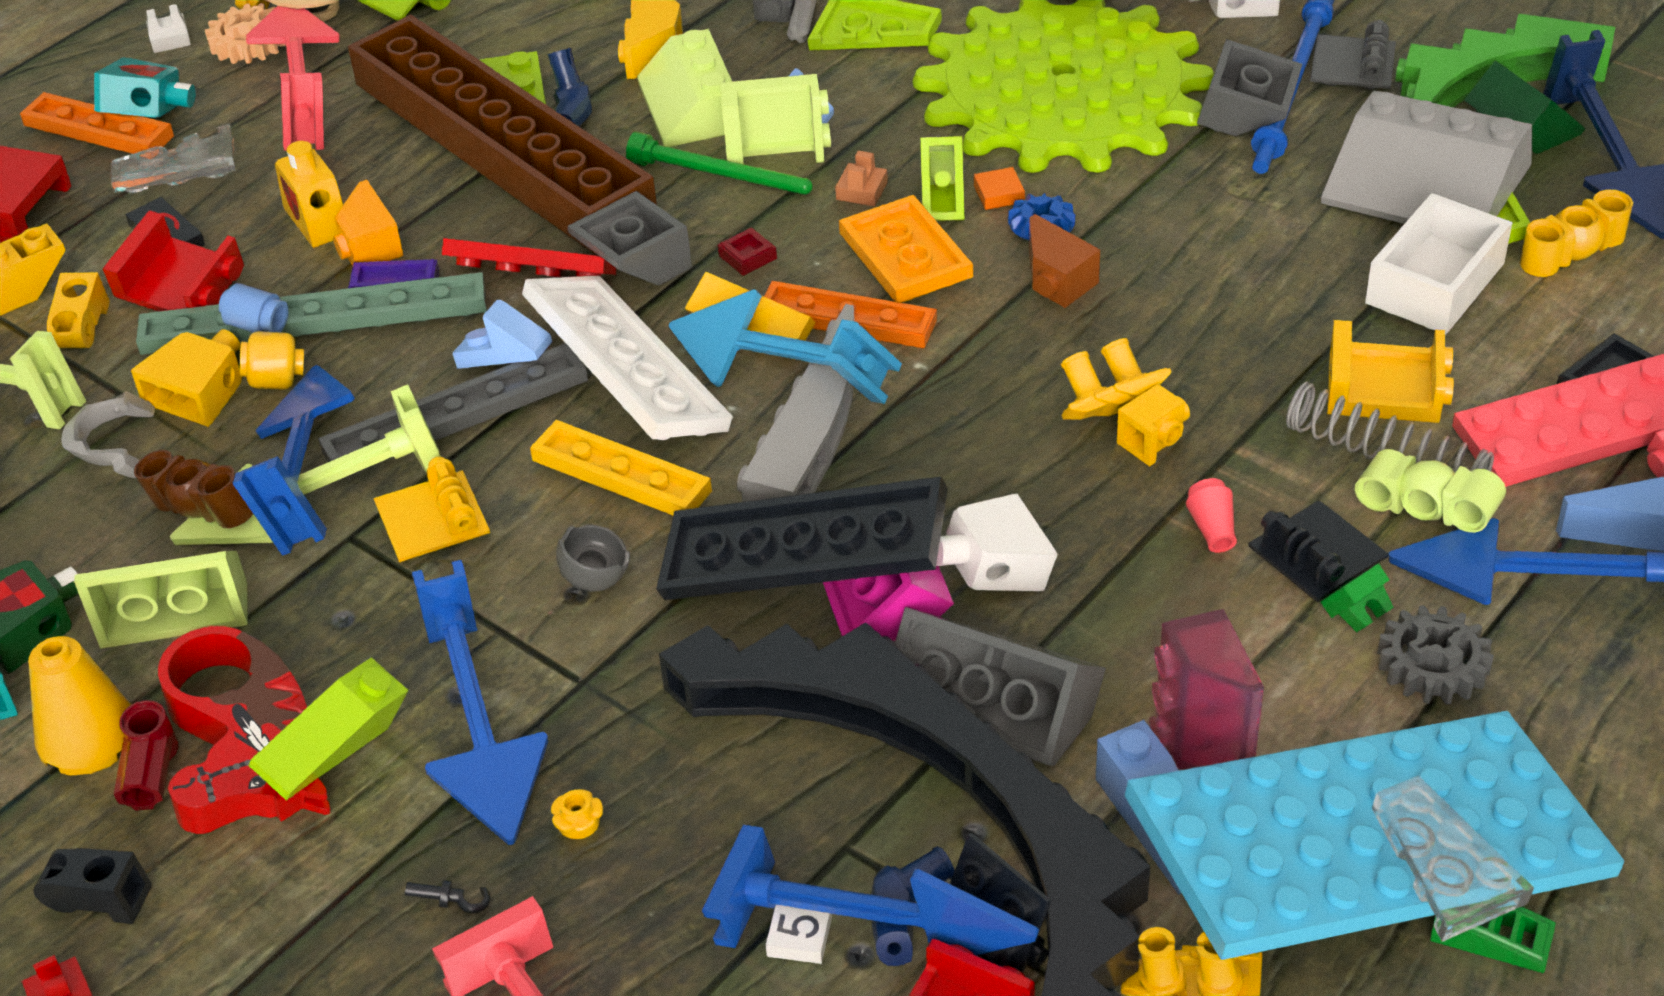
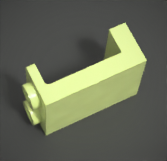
M817 74L720 83L728 161L744 164L743 157L814 151L816 163L824 162V148L831 147L829 123H822V115L829 114L827 89L819 90Z

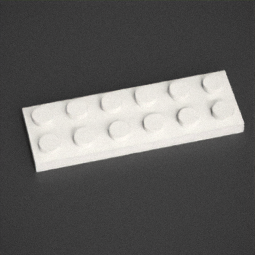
M600 276L525 280L522 295L652 439L667 440L671 437L705 436L710 433L729 431L733 416Z

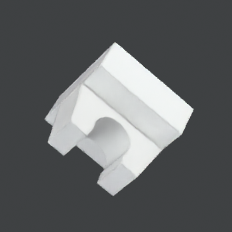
M176 4L169 6L170 16L157 18L154 9L146 10V24L154 53L191 45L183 13L181 14Z

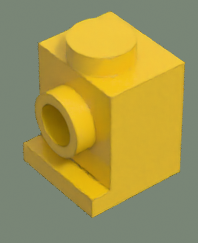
M1159 384L1155 385L1118 409L1117 444L1150 467L1156 463L1157 452L1166 446H1172L1182 436L1183 422L1190 417L1188 405L1181 397L1175 396Z

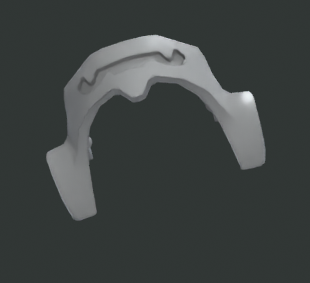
M125 391L115 399L87 404L65 425L61 438L62 446L87 463L113 466L116 473L136 478L133 471L139 459L129 455L127 449L124 448L91 450L87 443V437L93 429L102 423L125 415L153 417L155 407L149 401L128 391Z

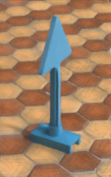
M755 289L669 323V328L716 387L722 386L737 351L743 349L831 366L833 370L838 372L868 400L885 404L888 395L880 389L888 370L899 372L902 365L898 359L856 321L842 319L831 345L747 330L762 297Z

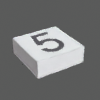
M776 905L766 942L767 957L822 964L832 914Z

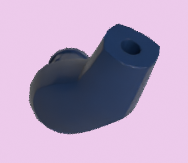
M572 48L547 54L557 89H554L555 94H553L557 105L555 111L580 127L592 113L589 86L588 84L585 85L584 81H580L579 74L577 73Z
M936 846L932 848V851L900 869L896 866H884L874 877L871 895L916 903L910 882L914 869H920L944 882L952 879L955 869L946 852L941 847ZM871 920L876 952L881 962L887 966H899L911 962L913 956V926Z

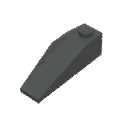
M908 607L904 609L895 645L902 654L914 664L922 665L928 671L931 678L944 690L956 694L963 702L965 708L979 720L990 723L996 729L1000 738L1017 752L1021 751L1030 759L1049 766H1055L1092 718L1106 670L1105 667Z

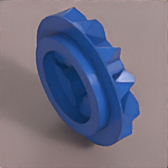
M1045 192L1039 197L1028 194L1025 200H1015L1013 209L1008 211V223L1011 230L1026 240H1029V218L1034 214L1069 233L1075 226L1076 214L1073 212V205L1063 202L1061 196L1047 197Z

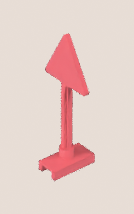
M277 6L246 35V43L286 45L289 73H280L284 151H287V147L296 141H307L310 144H315L316 150H324L321 73H306L302 44L338 43L340 41L339 33L305 8L296 9Z
M532 896L432 948V951L442 967L445 976L443 983L451 996H463L492 980H495L500 985H504L512 996H543L526 973L525 963L554 947L543 910Z

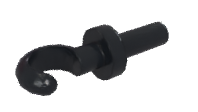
M443 880L442 887L407 882L405 896L439 900V907L448 908L449 901L457 902L460 909L470 914L484 911L491 900L488 889L480 887V891L484 896L483 901L477 904L468 903L464 899V889L452 888V881Z

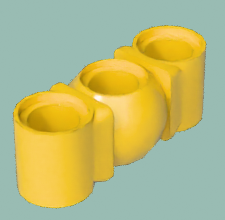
M1603 190L1596 193L1593 199L1583 200L1582 206L1566 207L1555 216L1549 215L1545 219L1533 220L1526 228L1520 258L1521 268L1530 275L1548 277L1557 273L1560 267L1570 266L1571 260L1587 259L1598 250L1603 251L1607 247L1620 245L1626 237L1633 207L1631 197L1622 191Z

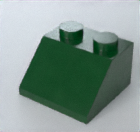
M1496 60L1464 99L1477 113L1532 124V151L1535 154L1578 137L1586 129L1554 101Z

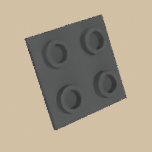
M1382 20L1372 21L1366 27L1365 38L1318 34L1310 82L1323 83L1329 86L1350 85L1361 86L1366 89H1391L1396 41L1388 40V25Z

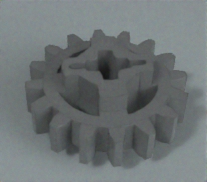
M1422 605L1419 606L1417 616L1413 617L1409 612L1402 610L1400 611L1398 622L1392 620L1386 622L1385 632L1380 634L1377 654L1380 655L1378 667L1379 670L1389 671L1387 678L1389 685L1401 682L1405 685L1404 696L1409 697L1417 691L1423 693L1422 699L1424 703L1429 704L1433 695L1441 696L1443 702L1448 705L1452 703L1453 694L1455 693L1468 700L1471 698L1473 687L1483 689L1486 677L1490 675L1494 655L1490 654L1492 641L1489 638H1480L1483 628L1480 624L1465 625L1466 614L1460 613L1454 618L1447 616L1446 607L1440 606L1437 614H1430L1428 609ZM1406 644L1408 650L1403 653L1402 647ZM1464 656H1467L1468 659L1466 665L1462 662Z

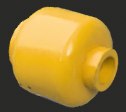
M256 331L249 336L248 342L241 341L240 377H247V382L252 388L286 390L292 386L294 375H303L304 349H295V339L291 334Z

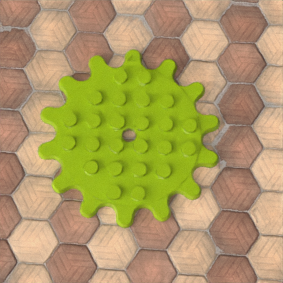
M1021 0L1019 10L1010 13H998L984 6L971 8L966 17V26L972 30L969 33L950 34L940 32L932 35L928 45V53L945 62L918 68L913 77L912 84L916 90L935 92L944 96L927 106L924 120L928 125L944 127L959 124L969 128V131L962 140V150L967 155L982 156L996 148H1011L1019 153V168L1029 173L1041 172L1046 169L1053 158L1066 155L1078 159L1085 170L1098 173L1104 172L1111 167L1112 159L1110 153L1120 147H1131L1150 156H1158L1165 153L1168 149V141L1164 132L1160 130V127L1164 125H1199L1197 121L1202 104L1199 101L1186 97L1185 94L1192 91L1208 90L1214 73L1212 68L1207 65L1191 64L1182 60L1199 51L1196 35L1190 31L1175 33L1156 31L1155 28L1159 25L1160 17L1153 6L1141 5L1131 11L1119 13L1114 8L1105 7L1104 0H1078L1071 5H1054L1047 0Z

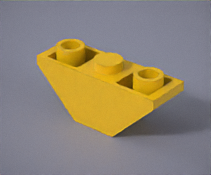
M631 0V18H626L625 40H620L618 45L619 62L625 63L627 79L637 78L671 36L683 34L680 4L675 0Z
M47 223L39 227L29 228L22 234L0 243V316L38 300L66 251L62 241Z

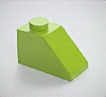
M962 136L920 138L922 205L936 221L965 220Z

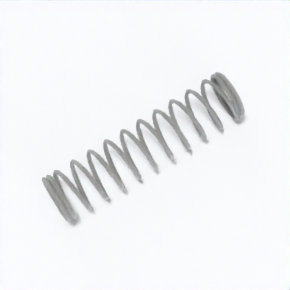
M1305 382L1296 390L1286 415V425L1289 429L1292 428V430L1302 433L1311 427V432L1315 439L1318 440L1328 434L1329 441L1333 446L1339 445L1345 440L1347 450L1350 453L1359 450L1363 446L1364 456L1368 460L1374 458L1379 451L1385 449L1397 423L1396 415L1390 418L1379 448L1372 455H1368L1367 442L1379 418L1380 411L1378 408L1372 412L1369 418L1364 438L1353 449L1350 448V433L1360 417L1362 403L1359 402L1355 405L1349 418L1346 433L1339 441L1335 442L1332 438V431L1343 410L1345 397L1342 395L1338 398L1331 414L1329 426L1321 435H1317L1315 433V424L1326 404L1328 390L1324 389L1320 393L1314 407L1312 420L1303 429L1300 427L1307 419L1315 398L1314 384ZM1305 393H1306V397H1305L1304 404H1303L1302 409H1301V411H1300V413H1299V410H1300V406H1301L1303 397H1304V395H1305ZM1414 422L1408 424L1398 450L1402 454L1414 431ZM1428 429L1422 438L1416 456V463L1421 461V457L1432 436L1431 429ZM1448 435L1444 437L1436 456L1438 461H1441L1450 441ZM1467 442L1463 443L1458 451L1452 468L1455 473L1467 451ZM1482 449L1471 470L1486 469L1491 471L1494 462L1493 452Z

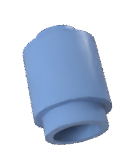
M236 283L221 295L219 312L226 325L250 332H281L287 322L288 305L285 301H281L277 294Z

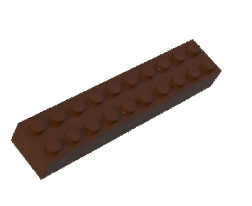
M409 15L348 46L357 86L593 254L595 253L569 234V225L635 191L657 205L654 177L413 15Z

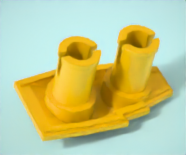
M1118 339L1107 344L1100 351L1116 382L1113 386L1102 387L1089 359L1088 352L1083 351L1071 355L1063 360L1060 365L1067 375L1076 399L1068 405L1061 416L1067 420H1081L1092 416L1118 414L1119 408L1155 385H1161L1170 375L1171 369L1163 368L1149 373H1142L1129 346L1128 339Z
M1152 927L1143 931L1138 939L1139 943H1141L1138 944V949L1142 959H1139L1138 972L1121 985V994L1128 996H1260L1263 955L1262 952L1221 960L1205 932H1202L1197 938V945L1199 946L1182 945V950H1175V938L1171 931L1162 927Z

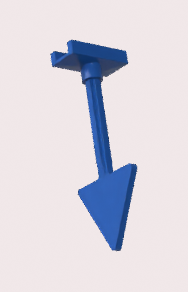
M318 365L313 366L256 429V433L262 439L291 427L282 461L276 456L237 472L233 480V485L282 556L291 553L292 546L295 543L310 537L315 542L325 538L327 528L300 490L297 482L314 418L348 404L355 399L348 388Z
M1495 518L1490 519L1486 527L1476 533L1458 529L1389 552V562L1484 605L1491 603L1494 574L1496 572L1646 577V582H1664V552L1647 551V556L1499 551L1497 550L1499 520Z
M462 560L452 562L454 574L429 581L424 580L422 570L414 571L412 575L429 643L445 639L474 745L472 751L427 763L425 765L426 773L506 844L513 845L516 842L547 748L548 736L545 732H539L502 743L494 741L465 634L477 631Z
M749 825L742 826L702 909L704 917L720 920V924L713 937L715 945L736 948L755 906L774 908L776 905L897 925L918 926L925 930L929 943L932 939H937L949 945H961L970 950L974 955L1035 942L1039 933V929L1036 926L920 869H914L910 878L917 903L780 880L778 875L770 874L775 860L764 829Z

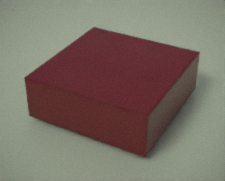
M752 227L717 244L719 257L742 276L777 259L776 247Z

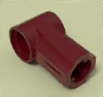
M144 700L127 707L119 719V726L124 739L114 797L118 804L129 806L135 811L152 810L155 804L163 801L169 761L176 755L179 748L178 739L165 709L155 701Z

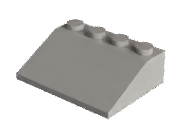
M1373 90L1354 117L1322 193L1321 204L1405 224L1429 195L1433 193L1497 216L1532 164V124Z

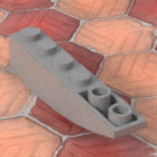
M845 304L837 319L830 321L822 344L831 345L842 319L855 321L853 305ZM809 362L803 376L799 375L796 377L788 401L785 405L781 404L778 407L774 424L767 435L763 434L760 437L756 447V454L750 464L744 465L740 470L737 489L739 492H742L743 502L815 493L832 463L843 436L853 397L854 386L833 370L831 366Z

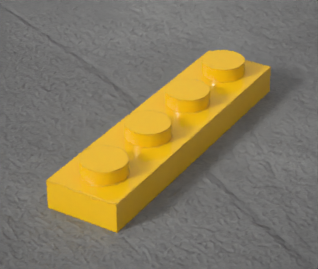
M555 420L530 447L532 461L670 515H674V511L698 508L712 492L711 478L559 420Z

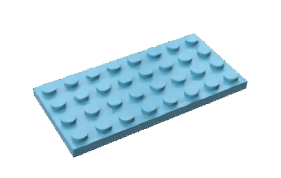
M1508 711L1128 780L1125 791L1127 801L1221 960L1619 876L1625 862Z

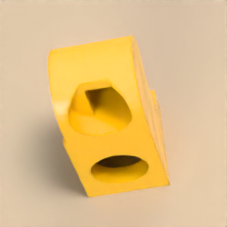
M98 272L60 273L47 320V332L52 333L59 348H90L95 337V325L98 324L100 314L107 313L110 303ZM85 285L87 290L82 295L77 296L73 286Z

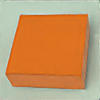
M1013 167L974 174V187L985 210L1014 205L1015 200H1025V190Z

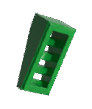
M1509 900L1435 915L1430 941L1544 973L1556 922ZM1455 912L1462 913L1467 916L1466 918L1455 914ZM1478 918L1490 921L1488 929L1477 924ZM1501 925L1512 928L1510 939L1499 934ZM1524 931L1535 934L1532 949L1521 944Z

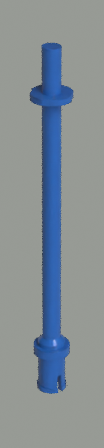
M1308 0L1304 4L1302 17L1306 23L1292 61L1302 63L1303 65L1288 114L1321 27L1328 25L1332 20L1334 13L1333 3L1335 0ZM1288 114L1284 120L1256 129L1251 140L1252 149L1256 153L1252 165L1255 172L1259 174L1266 173L1272 159H1276L1284 154L1288 145V139L1283 132V128Z

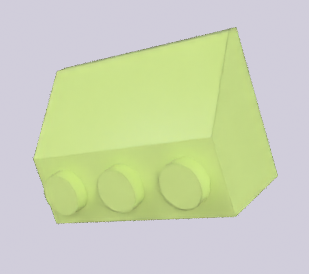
M709 29L689 30L684 34L671 36L637 76L639 87L663 146L671 147L724 136L720 83L732 82Z
M223 551L74 576L75 586L100 649L182 636L195 629L209 626L233 628L248 625L247 581L237 551Z

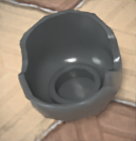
M593 524L580 527L569 526L563 537L558 539L556 561L561 576L576 588L589 592L604 591L620 581L628 568L630 552L626 550L623 540L607 527Z

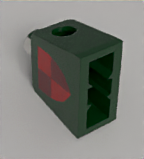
M27 560L0 570V664L8 674L29 660L30 653L39 643L48 638L63 636L70 631L72 623L64 603L79 595L74 583V576L77 573L71 566L48 579L32 561Z

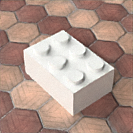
M1431 193L1371 262L1365 303L1425 326L1428 329L1445 330L1446 335L1505 263L1512 222Z

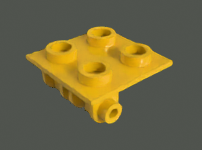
M435 457L429 462L426 471L427 482L373 498L399 562L490 533V529L463 470L456 472L453 463L444 457Z

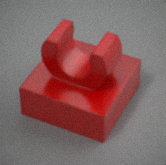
M55 955L33 965L37 974L21 981L27 996H93L75 956L61 963H58Z

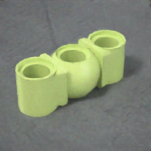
M1384 449L1377 453L1355 483L1354 489L1359 501L1374 511L1384 512L1391 510L1395 514H1400L1405 508L1409 514L1420 520H1439L1443 518L1444 525H1454L1460 530L1472 533L1482 531L1486 527L1506 495L1505 484L1499 476L1486 469L1470 471L1466 467L1460 466L1455 473L1452 468L1438 460L1419 461L1416 463L1415 456H1405L1393 449Z

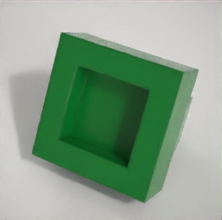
M1379 563L1320 602L1331 619L1339 614L1356 633L1373 622L1365 610V605L1372 610L1377 618L1394 608L1383 586L1390 579Z

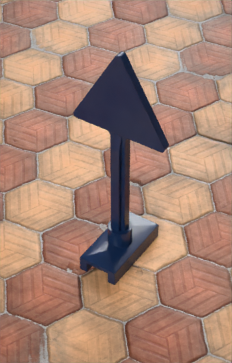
M1600 30L1591 31L1588 41L1575 43L1572 42L1569 35L1560 36L1543 94L1557 105L1581 101L1618 170L1616 172L1586 176L1583 186L1594 194L1603 190H1618L1626 193L1633 201L1630 218L1657 237L1664 239V164L1639 167L1595 89L1596 82L1593 77L1605 44L1603 35Z

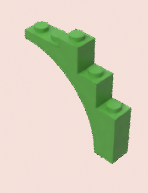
M1518 14L1515 29L1507 28L1506 34L1465 28L1461 44L1454 43L1452 49L1411 43L1407 59L1399 58L1395 82L1402 83L1401 96L1455 107L1464 101L1495 60L1525 82L1547 80L1560 36L1569 35L1573 43L1588 41L1591 31L1600 30L1605 39V44L1593 78L1595 81L1604 82L1615 27Z

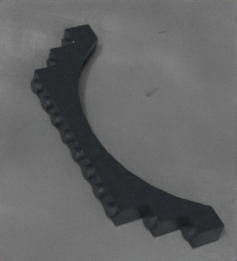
M865 622L823 649L818 650L810 638L801 637L788 624H785L742 651H739L732 640L729 638L723 639L707 625L659 653L663 688L693 717L771 715L823 722L877 738L926 762L966 791L1006 834L1030 875L1033 885L1052 900L1044 919L1047 931L1048 963L1042 996H1121L1114 989L1138 972L1139 934L1126 916L1148 901L1150 865L1144 856L1136 848L1126 846L1112 834L1100 817L1095 814H1089L1077 804L1061 784L1053 783L1035 768L1033 762L1025 753L1017 752L1000 738L998 732L990 723L982 722L965 708L963 702L956 694L947 692L937 684L922 665L914 664L902 654L888 636H881Z

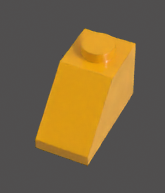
M368 180L359 182L335 216L338 234L333 236V241L342 260L348 258L353 266L355 262L391 261L404 256L397 223Z

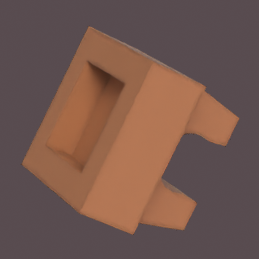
M857 151L855 155L856 164L848 163L835 186L836 200L875 207L888 183L887 169L875 167L874 153Z

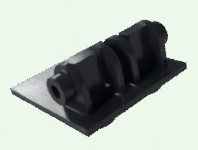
M1320 500L1290 518L1284 512L1276 513L1274 510L1267 512L1261 520L1264 534L1248 543V547L1316 602L1380 563L1389 555Z
M973 833L967 835L950 884L1036 926L1040 931L1052 900ZM1038 935L1035 942L976 956L998 966L1013 967L1023 973L1026 965L1030 964L1033 968L1041 966L1048 957V950L1044 947L1045 940Z

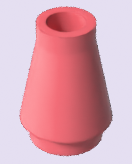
M1216 478L1204 479L1193 484L1188 490L1186 507L1203 534L1209 550L1221 553L1232 549L1237 544L1234 531L1232 490L1226 487L1222 480Z

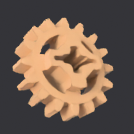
M248 3L244 5L243 9L238 10L235 7H230V10L226 13H218V20L209 21V29H205L211 54H217L220 61L230 58L231 64L244 59L246 64H250L252 58L258 57L263 61L266 60V56L270 53L278 54V46H286L285 44L246 43V35L276 7L273 6L266 10L265 5L260 3L258 6L251 8Z

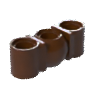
M157 450L145 455L134 468L133 472L136 479L160 511H171L188 518L203 517L206 522L212 523L216 521L222 528L237 527L245 523L253 515V512L233 485L236 472L229 465L218 466L217 464H210L200 459L185 460L181 455L173 457L171 452L167 450Z

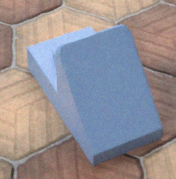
M496 300L483 315L486 328L476 329L467 333L463 342L452 354L457 369L535 361L539 359L552 343L550 333L502 300Z

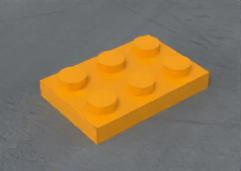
M914 195L839 220L840 235L894 302L902 303L973 277V263Z

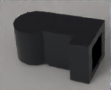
M88 848L57 849L50 856L44 871L34 886L33 893L42 904L55 911L72 913L76 910L109 913L114 922L133 924L152 887V883L132 851Z

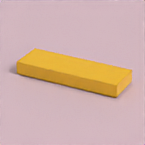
M705 272L685 309L691 314L750 290ZM762 296L747 330L806 341L815 325V321L806 314Z

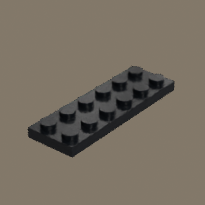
M933 477L674 511L656 590L664 600L935 570L948 488L942 477Z

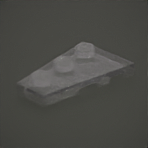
M227 123L218 126L219 134L200 139L197 133L183 137V142L170 150L161 146H155L112 160L111 182L114 192L138 193L146 190L149 186L160 184L176 186L187 182L189 179L205 176L208 178H220L229 172L236 171L234 136L231 124Z
M1420 776L1376 793L1372 810L1396 856L1407 861L1415 877L1413 888L1420 901H1428L1436 916L1434 928L1442 942L1528 904L1534 887Z

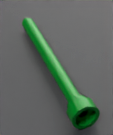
M634 131L626 147V159L640 166H646L648 163L654 164L655 161L803 195L809 194L813 189L812 182L807 178L659 145L657 140H653L650 134Z

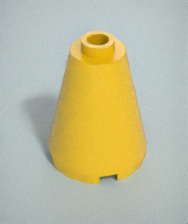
M57 636L39 643L30 653L28 663L34 745L41 761L46 766L50 764L58 767L60 773L70 776L92 774L110 767L119 760L117 753L122 750L124 736L119 726V719L131 703L75 639Z

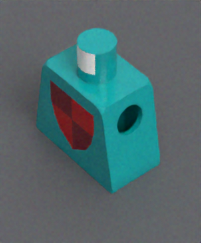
M122 57L94 73V111L156 118L163 116L177 106L191 108L195 102V86L193 84L180 83L179 70L176 67Z

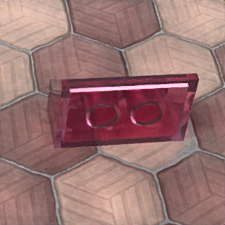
M1224 609L1163 622L1161 644L1154 649L1158 681L1152 683V695L1156 711L1155 716H1151L1149 719L1150 729L1172 756L1177 768L1181 770L1256 757L1264 686Z

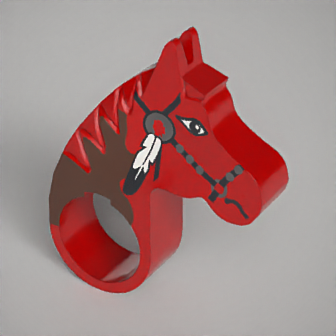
M209 626L195 629L172 642L162 654L158 665V677L169 716L184 731L214 745L209 750L205 762L181 769L169 782L168 791L179 825L187 832L205 834L248 816L277 817L282 822L300 811V809L323 815L330 814L331 809L327 800V790L319 778L288 800H285L248 766L251 759L307 708L297 681L281 658L262 641L243 631L226 626ZM213 666H234L243 669L250 675L249 680L238 690L231 689L220 695L198 697L180 691L181 686L189 677Z

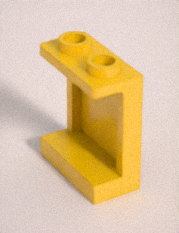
M1334 320L1329 353L1327 414H1332L1338 398L1343 395L1345 397V404L1340 415L1351 416L1355 405L1361 402L1363 406L1360 417H1370L1372 412L1378 408L1380 411L1379 418L1390 419L1396 415L1397 420L1440 423L1443 405H1451L1454 378L1445 376V374H1451L1453 363V347H1445V330L1435 329L1433 345L1429 348L1352 342V321Z

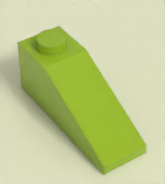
M371 657L335 681L251 759L248 766L285 800H288L385 732L390 727L409 690Z

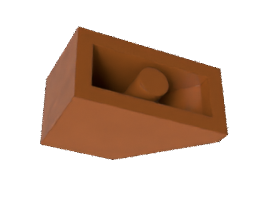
M1036 214L1029 218V258L1032 290L1066 308L1099 283L1100 249Z

